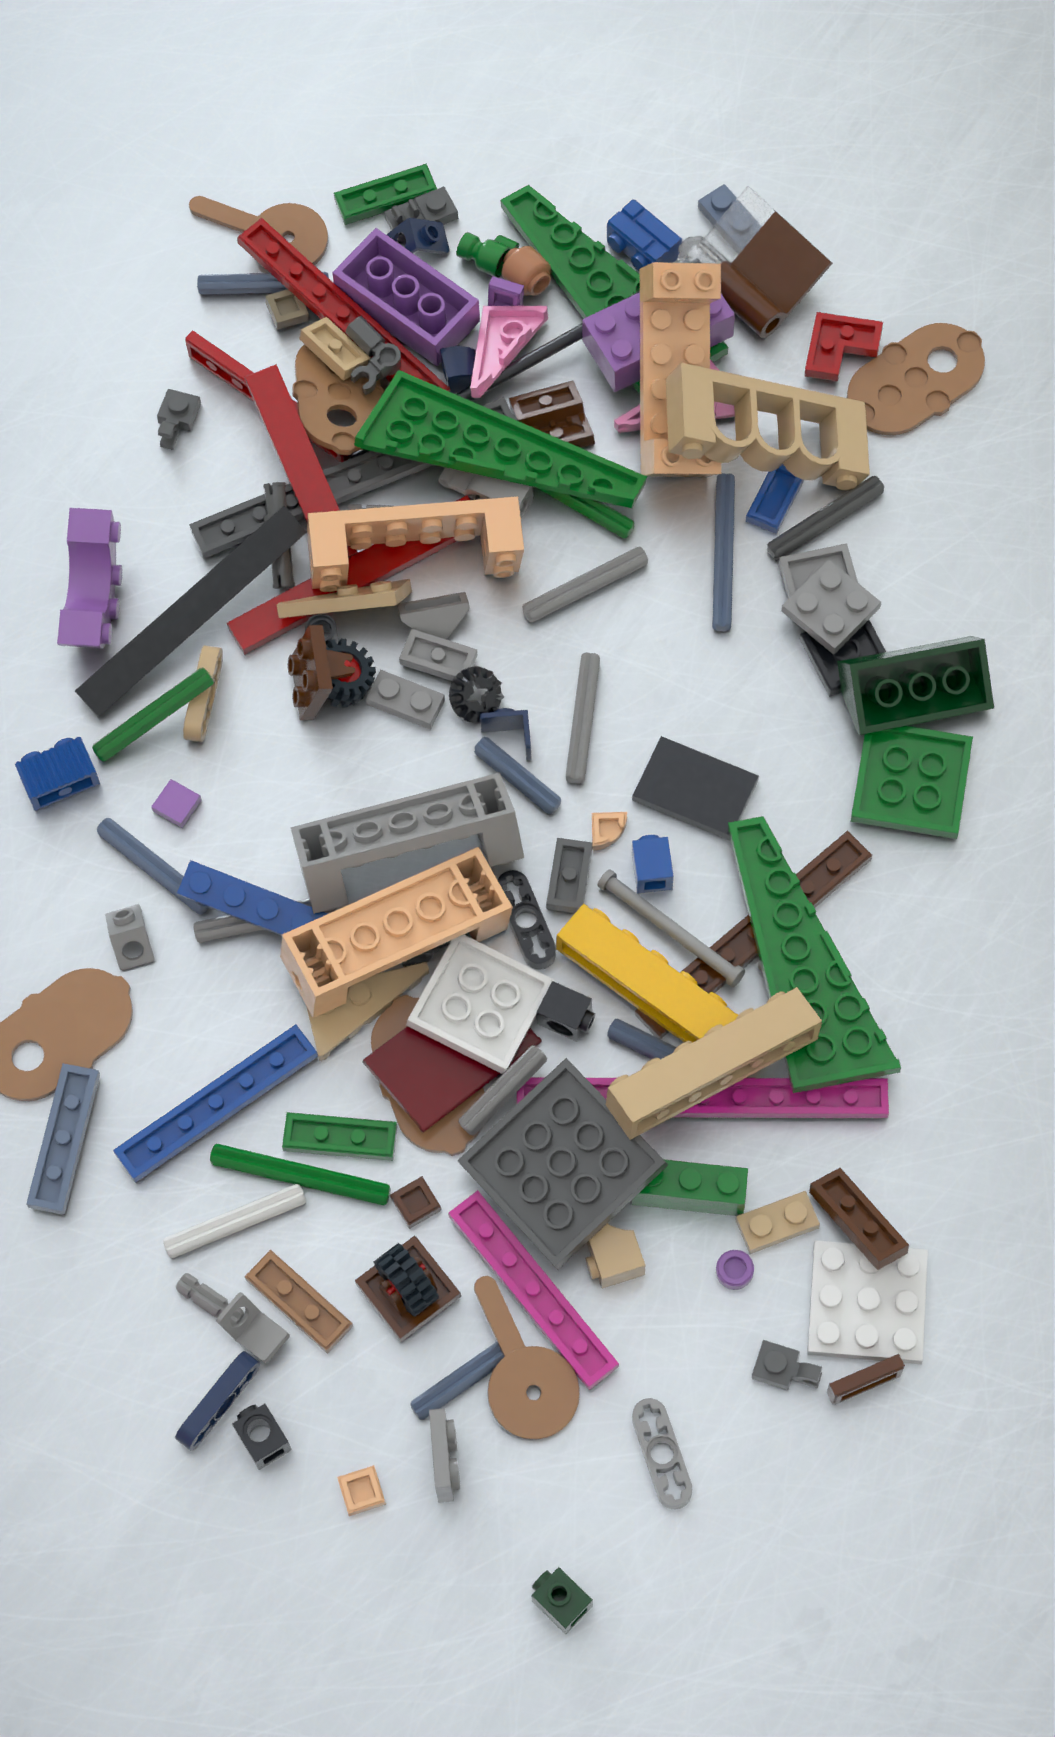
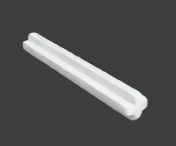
M299 1184L292 1185L165 1237L163 1240L164 1247L168 1256L175 1258L304 1205L306 1197Z

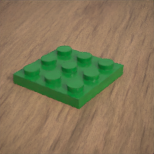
M911 726L865 734L850 822L957 839L973 736Z

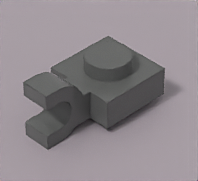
M172 389L167 390L157 414L158 423L161 424L158 429V436H162L160 447L173 450L180 429L191 431L201 406L200 396Z
M763 1340L753 1369L752 1379L785 1390H789L792 1380L818 1389L822 1376V1367L811 1363H799L800 1351Z

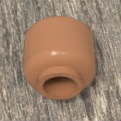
M533 247L513 248L505 255L502 277L504 280L524 285V296L539 295L548 287L551 281V266Z

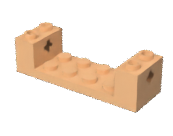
M653 262L640 268L641 474L647 477H709L721 474V463L713 461L705 455L700 459H687L682 455L669 453L666 378L680 363L710 369V303L721 299V264Z
M518 497L308 513L307 542L312 589L320 588L323 592L337 591L338 587L347 585L349 568L347 546H351L352 549L356 550L367 549L372 544L385 543L389 547H397L406 544V541L420 540L423 544H433L439 542L441 538L454 537L456 541H468L480 535L484 574H493L497 578L512 576L514 572H519L524 553Z
M476 847L282 934L280 957L309 1012L315 1018L346 1004L348 987L468 932L472 939L481 942L507 930L513 907L480 848Z

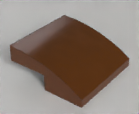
M573 380L509 398V404L515 420L579 448L595 444L593 431L584 413L583 401Z

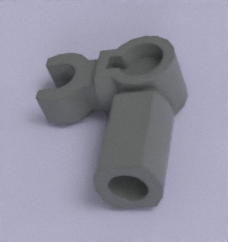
M362 316L357 317L348 325L345 333L369 357H372L368 361L367 366L356 367L351 373V381L353 383L363 377L369 379L362 387L363 393L367 395L375 390L376 381L379 379L383 380L389 375H394L400 370V350L394 344H385V339Z

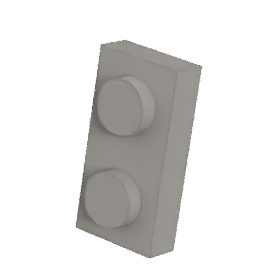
M411 629L399 657L400 665L453 681L460 671L473 667L477 658V649Z
M381 669L366 697L367 705L430 730L445 701L444 694Z

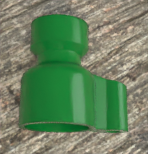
M466 232L459 241L456 255L466 261L474 260L478 270L499 278L502 276L505 255L511 249L519 248V243L502 235H498L494 240L487 239L481 242L478 236Z

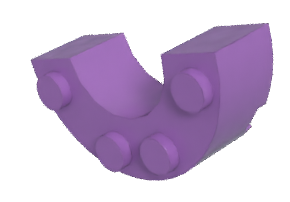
M69 509L67 530L69 583L65 606L63 610L60 609L57 639L59 646L104 648L106 644L111 643L112 619H118L119 599L114 598L115 586H121L122 565H116V543L120 542L121 523L114 521L112 510Z

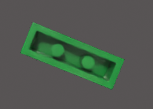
M663 1159L668 1166L635 1196L631 1205L738 1216L744 1214L748 1168Z

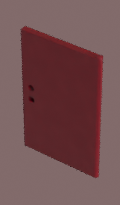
M408 1026L362 1061L423 1133L501 1074ZM531 1028L527 1032L510 1066L530 1046H537L542 1042L541 1038Z

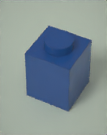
M645 835L638 840H633L632 860L637 894L673 890L674 876L668 837Z

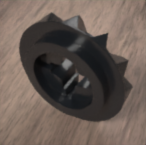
M474 666L463 669L454 677L449 689V701L453 711L467 722L479 723L480 714L492 713L499 709L501 700L504 698L501 692L502 682L496 678L493 671L483 667ZM474 685L477 689H487L485 694L481 696V705L479 701H466L474 693Z

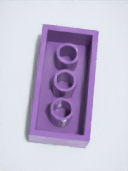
M377 228L332 272L334 284L386 331L435 366L441 363L440 349L457 346L480 322L479 300Z
M640 292L582 319V341L614 393L640 381ZM722 294L721 299L710 303V347L734 335L735 314Z

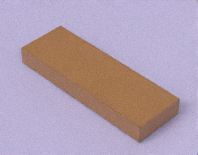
M271 1249L244 1276L248 1283L327 1354L353 1327V1323Z

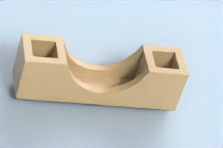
M607 1223L587 1242L591 1255L585 1258L592 1280L599 1278L602 1289L645 1275L646 1265L634 1230L619 1229Z

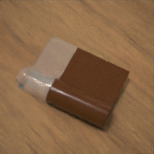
M749 186L743 190L705 237L699 235L695 237L690 236L678 248V261L680 263H689L698 258L701 263L721 264V294L732 311L761 338L770 336L783 323L833 264Z

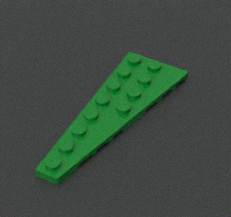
M530 185L500 200L502 210L528 245L533 247L550 264L551 276L583 319L640 291V274L622 259L618 261L608 253L601 242L592 240L582 232L581 226L574 221L571 223L557 212L556 206ZM724 341L710 347V360L712 362L728 354V346ZM640 381L632 385L640 395Z
M400 370L397 371L355 436L354 446L365 450L631 509L647 480L645 475Z
M764 816L729 822L728 832L769 998L776 993H787L797 987L822 1020L817 1040L784 1057L792 1092L797 1093L900 1073L901 1065L899 1059H896L886 1041L887 1037L882 1028L879 1029L869 1011L870 1007L867 1001L859 993L851 978L852 974L828 931L824 930L812 902L809 903L800 886L798 877L789 867L782 854V849Z

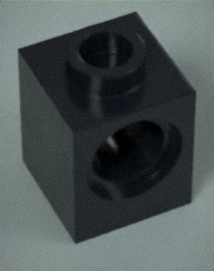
M552 981L536 1015L538 1025L577 1042L582 1031L588 1033L596 1013L592 1012V998Z
M265 1403L260 1407L251 1405L242 1410L237 1415L238 1420L232 1423L258 1470H261L292 1450L287 1438ZM263 1425L270 1428V1434L264 1441L255 1442L250 1439V1434L255 1427Z

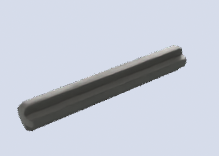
M871 476L854 489L849 490L767 544L769 554L774 560H779V557L788 555L884 492V484L877 476Z

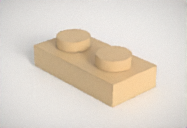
M327 317L301 329L299 339L343 381L351 377V373L356 367L368 365L370 357Z
M806 1191L736 1216V1223L749 1254L814 1231L820 1227Z

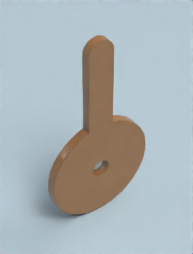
M195 196L189 202L190 212L193 215L241 233L262 217L281 236H294V240L289 243L313 265H316L321 260L328 246V232L323 219L313 209L301 204H278L255 216L203 196Z
M482 1276L476 1280L474 1292L504 1356L492 1371L488 1383L487 1395L491 1412L506 1431L517 1437L542 1439L552 1436L562 1430L571 1421L579 1403L577 1376L567 1360L557 1352L545 1347L525 1346L496 1281L490 1276ZM531 1385H535L540 1389L541 1394L537 1400L529 1399L526 1394L527 1388Z

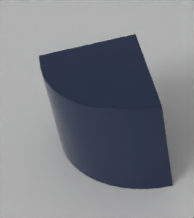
M452 346L440 349L441 366L450 392L454 394L459 393L471 386L476 350L465 346Z

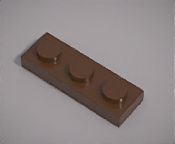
M841 1168L810 1183L809 1193L877 1270L908 1254L909 1244Z

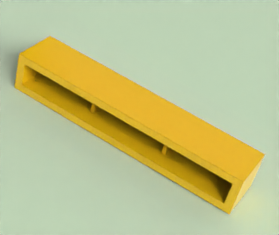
M583 903L556 935V950L683 1042L691 1041L693 1043L704 1037L712 1027L720 1024L725 1026L734 1021L738 1014L727 1007L726 1002L719 995L713 992L708 994L698 986L697 981L690 974L684 971L679 973L668 965L667 959L661 953L655 950L650 952L639 944L638 938L626 929H622V931L610 923L609 917L597 908L592 910Z

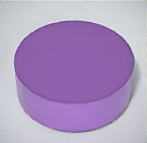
M729 1250L720 1256L716 1265V1276L724 1287L738 1290L746 1287L751 1282L754 1264L748 1254L741 1250Z

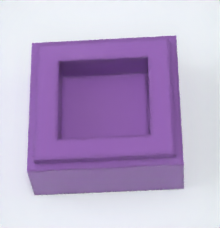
M492 276L488 287V306H523L524 285Z
M170 779L151 808L154 813L183 828L202 799L201 795Z

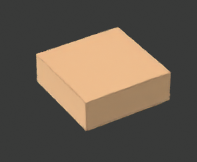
M374 1465L337 1477L349 1516L386 1505Z

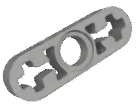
M643 1399L633 1409L632 1422L658 1499L662 1505L669 1509L683 1508L691 1499L692 1483L666 1408L656 1399ZM650 1408L652 1413L660 1414L656 1418V1428L658 1434L666 1430L667 1435L660 1434L648 1441L645 1440L644 1436H651V1429L647 1421L640 1422L639 1420L644 1415V1409ZM660 1443L669 1445L673 1450L671 1461L666 1464L655 1462L651 1457V1450L655 1445ZM676 1466L679 1467L680 1471H673V1478L677 1486L684 1485L685 1487L681 1491L680 1499L675 1500L672 1494L665 1495L664 1491L668 1490L669 1487L667 1476L664 1474L658 1478L657 1473L669 1472Z

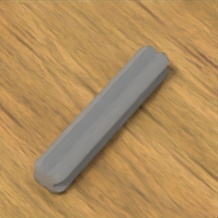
M530 1046L459 1119L460 1126L470 1135H475L547 1062L546 1055L538 1047Z

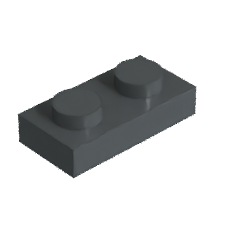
M557 838L546 909L576 913L583 905L593 842Z

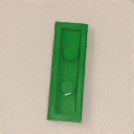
M426 163L343 189L333 194L344 225H348L382 214L394 206L407 203L408 200H414L416 197L436 190L437 187Z
M287 1112L282 1149L286 1152L393 1161L398 1125L397 1122Z

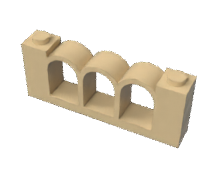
M680 363L666 378L669 453L682 455L687 459H700L705 455L707 458L718 463H729L741 455L743 460L752 468L765 472H771L784 464L786 469L795 477L803 480H815L822 476L823 484L836 486L840 490L854 489L870 475L865 402L686 363ZM714 401L734 405L736 441L727 438L716 426ZM757 411L777 415L779 450L769 446L761 437L758 428ZM801 420L819 423L821 458L812 455L804 446L801 437Z

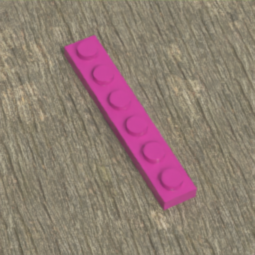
M478 1190L448 1213L449 1218L558 1353L567 1360L588 1390L592 1389L619 1367L617 1360Z

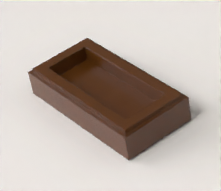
M897 1354L829 1383L827 1389L829 1399L832 1404L836 1405L901 1377L905 1365L900 1355Z

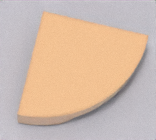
M627 812L592 813L593 851L607 848L621 837L627 824Z

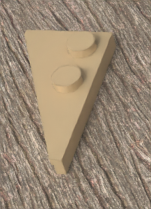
M410 579L393 582H375L370 584V586L358 588L357 585L341 586L334 593L280 602L277 604L279 618L395 606L412 593Z
M427 962L378 973L348 987L346 1004L315 1018L312 1017L307 1008L319 1061L330 1056L329 1052L347 1038L350 1040L363 1025L370 1024L406 990L409 989L411 991L422 981V978L429 974Z

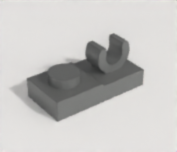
M444 186L416 197L414 200H408L407 203L394 206L392 209L384 212L385 219L391 230L408 218L442 222L443 225L459 219L458 210ZM403 233L399 235L398 243L406 241Z

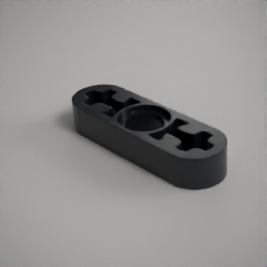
M506 871L500 875L498 882L513 907L509 925L526 964L533 969H546L555 960V942L527 877L520 871ZM513 882L515 886H520L519 898L521 902L516 905L512 892L506 891L507 883ZM522 912H531L537 918L536 923L529 928L520 927L515 920ZM537 935L540 947L542 949L548 948L545 950V957L539 958L538 954H532L534 948L531 937Z

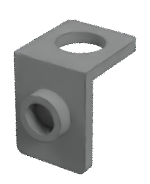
M139 904L105 914L109 938L120 970H126L154 961L153 951ZM136 941L143 946V952L138 957L129 958L122 953L123 946L128 942Z
M242 1292L235 1296L216 1319V1322L236 1342L263 1363H268L290 1337L286 1330L262 1313ZM245 1307L243 1318L237 1324H231L233 1313L238 1308Z

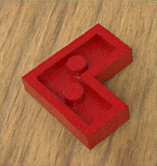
M816 312L805 366V377L838 381L844 353L877 357L883 322Z

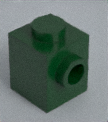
M560 1567L552 1574L546 1570L532 1585V1588L535 1590L531 1595L532 1602L565 1635L593 1607V1599Z

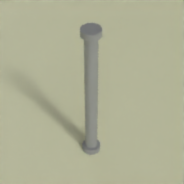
M611 869L601 876L597 884L603 891L608 889L724 976L729 986L735 987L741 981L745 974V969L739 965L733 966L618 880L616 878L617 874Z

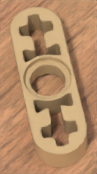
M206 645L202 647L197 670L205 668L212 676L214 684L189 702L183 730L185 740L203 742L205 739L222 667V648Z

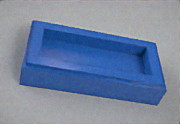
M784 464L778 469L768 472L746 515V522L777 534L804 480L795 477L786 469Z

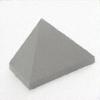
M466 592L404 602L397 605L400 619L403 623L412 629L446 640L470 609Z

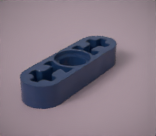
M246 1351L240 1353L183 1422L176 1433L175 1439L188 1450H194L253 1379L260 1367V1362Z

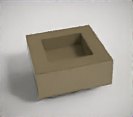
M288 289L266 295L265 303L277 330L308 321L309 313L305 304Z

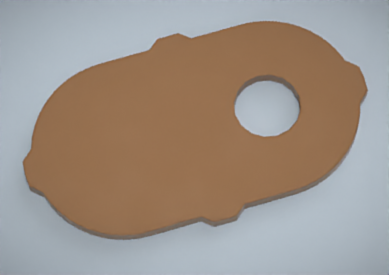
M934 323L925 325L898 343H889L883 347L880 355L859 368L850 380L847 398L865 402L867 430L889 436L912 431L934 415L941 416L949 411L952 403L970 392L978 384L985 366V356L981 347L982 339L975 331H967L953 324ZM946 350L955 356L957 365L949 372H938L928 364V356L934 351Z
M304 344L296 355V382L292 386V395L297 400L298 415L307 436L315 443L331 449L340 455H351L354 451L362 450L354 446L355 436L385 392V389L381 387L380 379L376 381L375 390L365 395L362 387L369 379L363 377L353 383L351 377L343 381ZM336 409L346 410L355 417L356 422L347 427L337 426L329 421L327 414Z
M83 968L61 976L39 994H30L26 997L18 1010L0 1022V1094L17 1101L39 1100L56 1091L63 1063L93 1069L94 1062L117 1045L130 1027L133 1009L129 996L131 988L128 982L122 976H114L100 969ZM32 1042L42 1047L44 1058L37 1068L31 1071H23L14 1066L13 1054L20 1045Z
M409 995L400 996L380 1015L372 1031V1052L407 1027V1020L419 998H413ZM380 1083L379 1085L383 1098L390 1101L403 1135L420 1149L455 1156L465 1152L467 1145L482 1130L481 1128L475 1135H470L460 1126L458 1121L485 1093L483 1088L423 1133Z

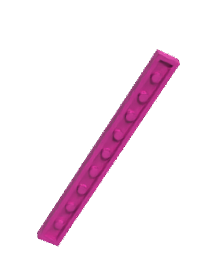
M531 1077L517 1091V1104L545 1077ZM616 1078L586 1079L606 1099L608 1087ZM744 1078L672 1118H888V1078H869L797 1093L792 1092L789 1078Z

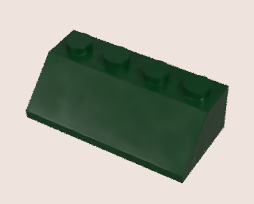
M967 636L837 661L842 697L859 735L995 709L986 644L983 638Z

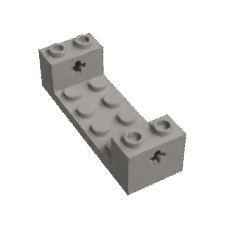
M500 772L290 827L314 914L332 911L338 907L349 905L341 873L342 869L360 867L365 863L384 858H394L400 854L418 849L432 848L437 844L456 839H466L475 834L478 835L490 867L506 865L512 861L524 858L516 813Z

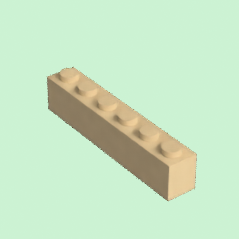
M797 987L787 993H776L761 1007L755 1010L753 1008L746 1009L725 1026L721 1024L716 1025L708 1030L704 1037L695 1042H684L672 1054L661 1060L660 1058H654L648 1061L640 1071L630 1076L622 1075L616 1078L608 1087L606 1106L629 1140L817 1040L822 1020Z

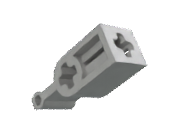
M445 468L439 477L441 485L454 489L465 496L468 495L470 500L518 497L521 518L534 499L532 486L451 468Z

